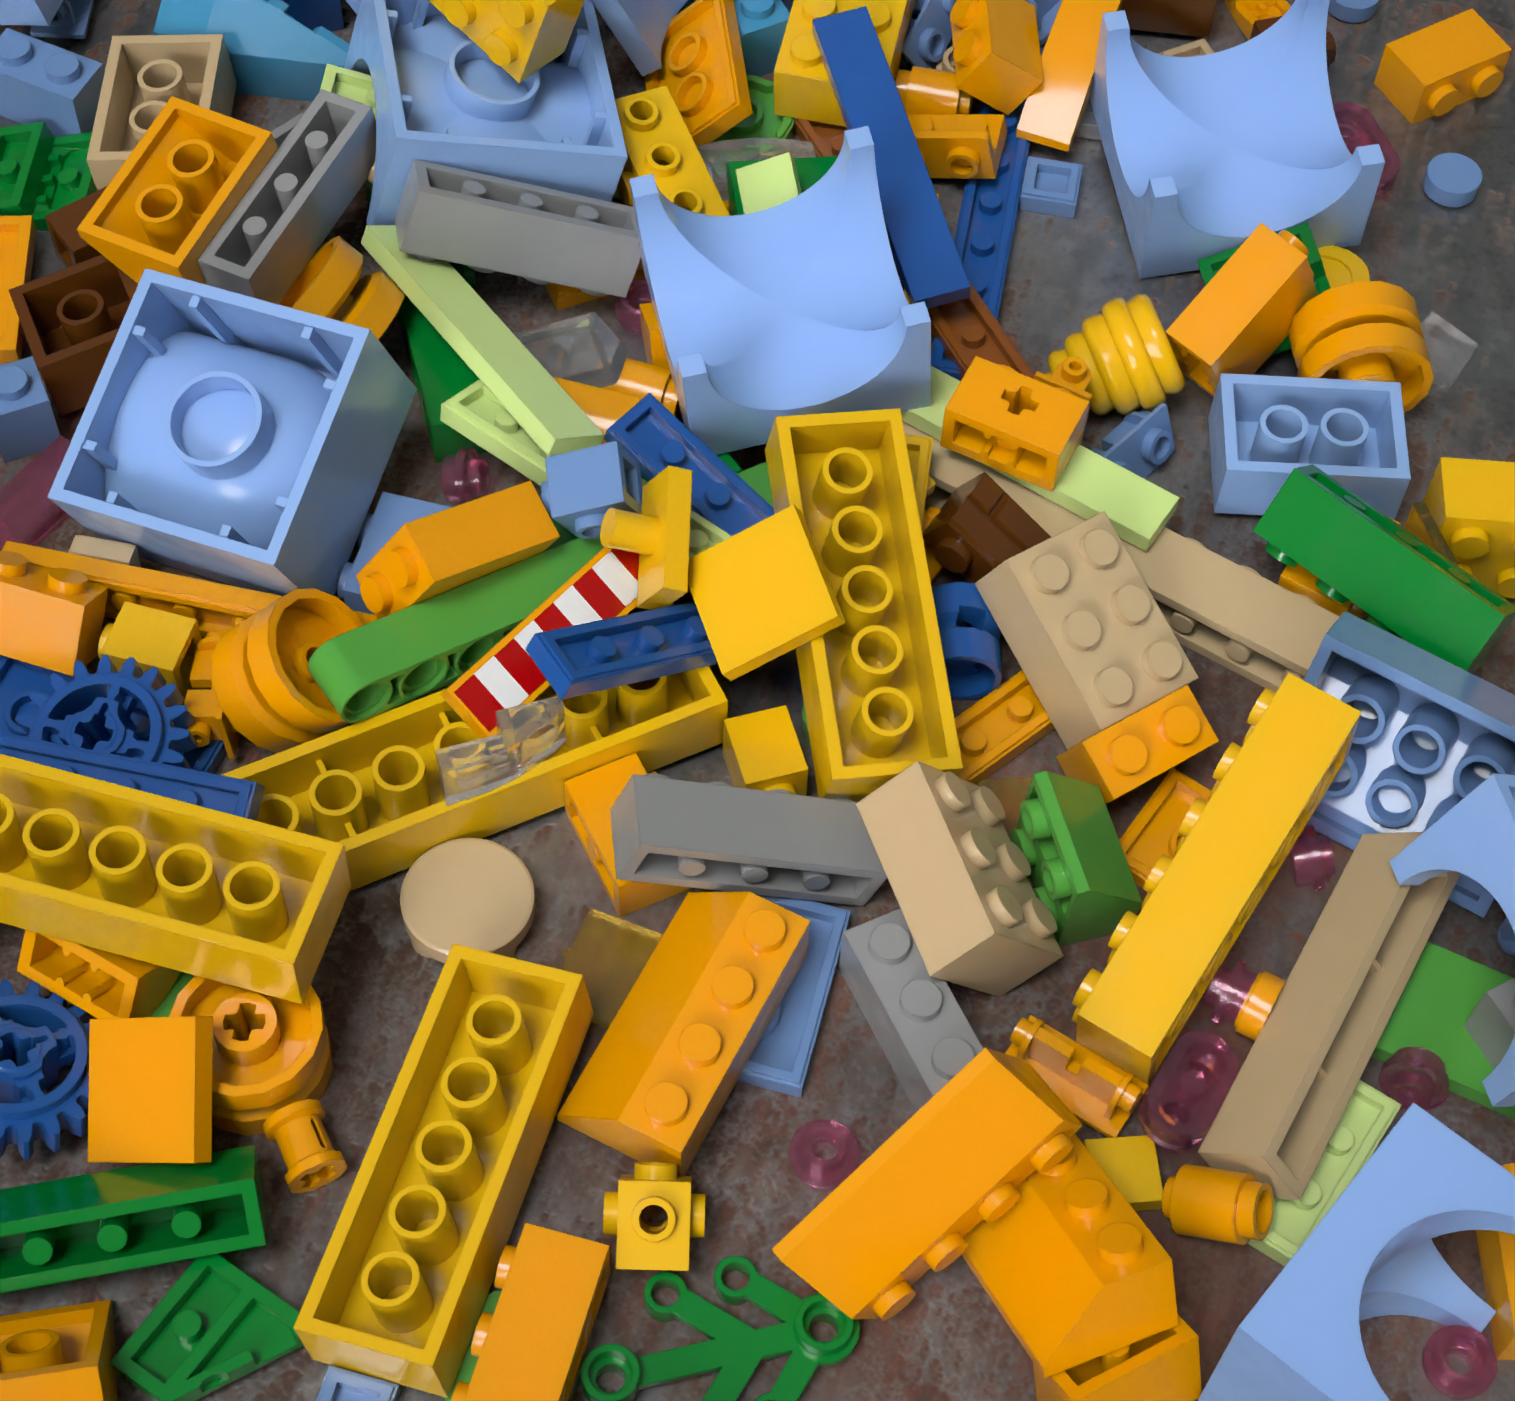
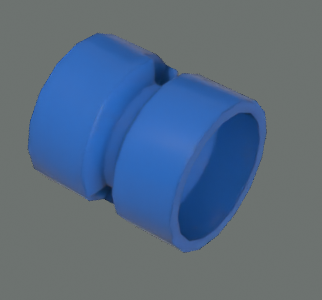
M954 582L939 585L932 589L951 700L981 698L998 688L1001 683L1002 647L999 643L1001 631L976 588L975 583Z

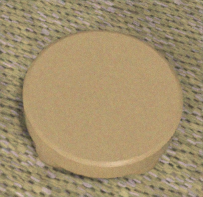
M459 838L434 846L414 862L407 872L401 887L400 906L403 923L411 938L412 946L423 957L433 958L445 963L454 943L512 958L517 951V946L525 938L532 925L535 914V892L533 880L526 865L510 849L486 839Z

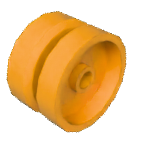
M338 236L332 238L312 256L279 305L370 329L379 340L397 314L405 294L382 271L365 275L358 281L362 272L363 255Z
M1382 281L1351 282L1329 288L1308 300L1293 316L1288 334L1293 357L1298 369V377L1400 382L1404 413L1413 409L1428 394L1434 380L1426 343L1423 339L1424 334L1415 298L1402 287Z
M316 588L294 589L223 633L212 653L211 680L219 706L233 727L254 745L279 753L330 732L337 731L350 724L344 721L310 675L307 665L316 649L326 641L363 626L364 624L359 616L336 596Z
M196 975L178 993L169 1017L213 1016L212 1125L216 1128L245 1136L265 1134L263 1123L277 1110L300 1100L316 1099L320 1101L324 1096L333 1071L332 1050L328 1029L325 1025L322 1004L312 985L309 987L303 1004Z

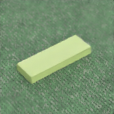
M1359 1080L1301 1200L1274 1198V1213L1269 1233L1264 1240L1250 1239L1247 1244L1285 1267L1372 1156L1402 1104Z

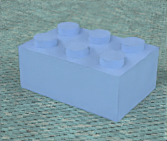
M1220 373L1208 416L1214 513L1263 515L1293 469L1313 464L1377 510L1395 520L1411 480L1400 382Z

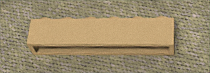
M1423 832L1362 834L1276 1003L1198 1150V1153L1210 1167L1252 1173L1258 1182L1271 1185L1274 1198L1301 1200L1460 876L1458 872L1454 871L1430 878L1421 885L1398 884L1389 861Z

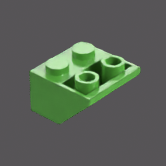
M1050 771L1034 773L1026 799L1020 803V817L1016 829L1011 831L1010 838L1011 842L1021 849L1030 864V876L1035 887L1033 891L1036 897L1044 902L1055 918L1057 931L1053 934L1059 947L1111 935L1128 910L1136 915L1138 914L1142 900L1098 785Z

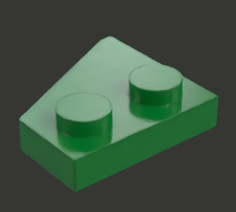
M219 1254L197 1257L109 1363L115 1373L153 1401H196L304 1346L293 1328L300 1312Z

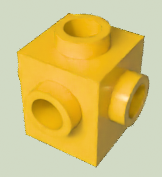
M668 1162L634 1163V1175H620L618 1192L605 1191L603 1235L617 1236L616 1269L689 1271L690 1237L704 1238L705 1194H691L692 1176H677L678 1164ZM649 1205H658L666 1211L668 1217L662 1223L652 1224L644 1219L641 1211Z

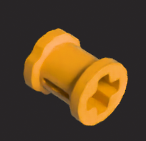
M316 1099L300 1100L288 1104L270 1115L263 1123V1131L266 1138L271 1142L277 1143L288 1170L285 1180L292 1193L301 1194L314 1191L335 1181L347 1169L342 1152L335 1151L322 1123L326 1111L323 1104Z

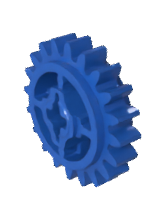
M102 655L98 663L97 672L91 674L80 660L74 663L75 678L71 682H66L56 673L51 674L50 682L55 690L54 694L46 696L39 692H31L29 697L39 709L36 715L21 714L15 718V721L28 734L25 737L192 769V767L180 753L197 748V741L191 732L186 730L195 722L194 717L186 705H181L184 698L175 684L166 685L167 681L156 667H152L143 674L142 668L135 658L132 657L125 661L119 672L109 656ZM135 707L149 715V741L141 740L136 735L137 726L130 718Z
M2 980L0 984V1158L8 1144H17L21 1157L24 1160H30L33 1152V1142L39 1139L43 1140L52 1151H60L61 1129H66L80 1137L86 1134L85 1114H88L89 1026L91 1014L75 1005L67 1008V1000L55 993H52L48 999L42 998L40 984L33 980L26 988L24 994H15L9 980ZM73 1065L66 1079L56 1089L47 1094L48 1088L58 1081V1069Z

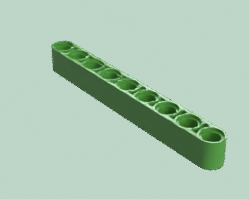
M767 462L736 473L773 507ZM600 538L574 539L338 635L316 649L309 659L308 671L344 721L347 723H357L453 683L604 546H602Z

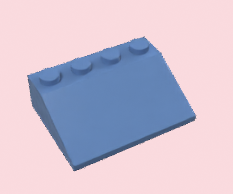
M1346 611L1342 613L1325 634L1304 681L1362 713L1349 755L1306 826L1355 850L1362 834L1424 832L1493 773L1515 775V695ZM1459 873L1460 876L1448 900L1484 918L1494 897L1481 884Z

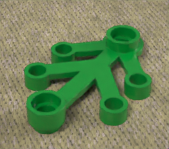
M742 1256L726 1257L717 1265L714 1272V1291L717 1297L722 1302L733 1306L742 1305L749 1301L781 1322L780 1324L754 1329L689 1291L684 1281L678 1275L671 1272H660L653 1275L644 1287V1306L647 1313L653 1319L660 1322H670L677 1319L711 1340L640 1357H635L626 1347L618 1344L600 1345L590 1351L582 1363V1390L588 1401H633L640 1389L720 1371L702 1401H738L762 1360L791 1354L771 1392L760 1395L754 1401H798L819 1366L837 1365L846 1360L855 1350L860 1333L859 1319H851L820 1293L812 1294L804 1299L797 1297L758 1274L754 1265ZM738 1271L743 1273L749 1282L740 1290H732L723 1284L722 1278L729 1272ZM667 1287L675 1290L679 1298L671 1306H661L654 1302L652 1298L654 1292L660 1288ZM825 1322L835 1329L836 1336L830 1341L820 1342L812 1337L809 1329L816 1323ZM615 1372L623 1377L625 1383L620 1390L608 1393L598 1387L597 1381L603 1374Z

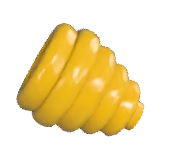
M1137 294L1127 302L1121 297L1110 299L1102 305V313L1087 316L1082 321V331L1071 333L1065 338V349L1054 350L1049 354L1048 365L1050 372L1045 373L1051 377L1056 367L1069 357L1083 359L1091 371V381L1086 389V392L1093 394L1090 409L1094 414L1101 416L1108 414L1114 408L1123 415L1135 411L1140 406L1144 410H1154L1161 403L1166 402L1165 395L1177 394L1185 386L1184 376L1150 297L1146 294Z

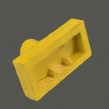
M668 465L642 487L641 514L609 508L603 517L600 529L602 546L639 554L638 608L652 610L667 607L688 591L692 470Z

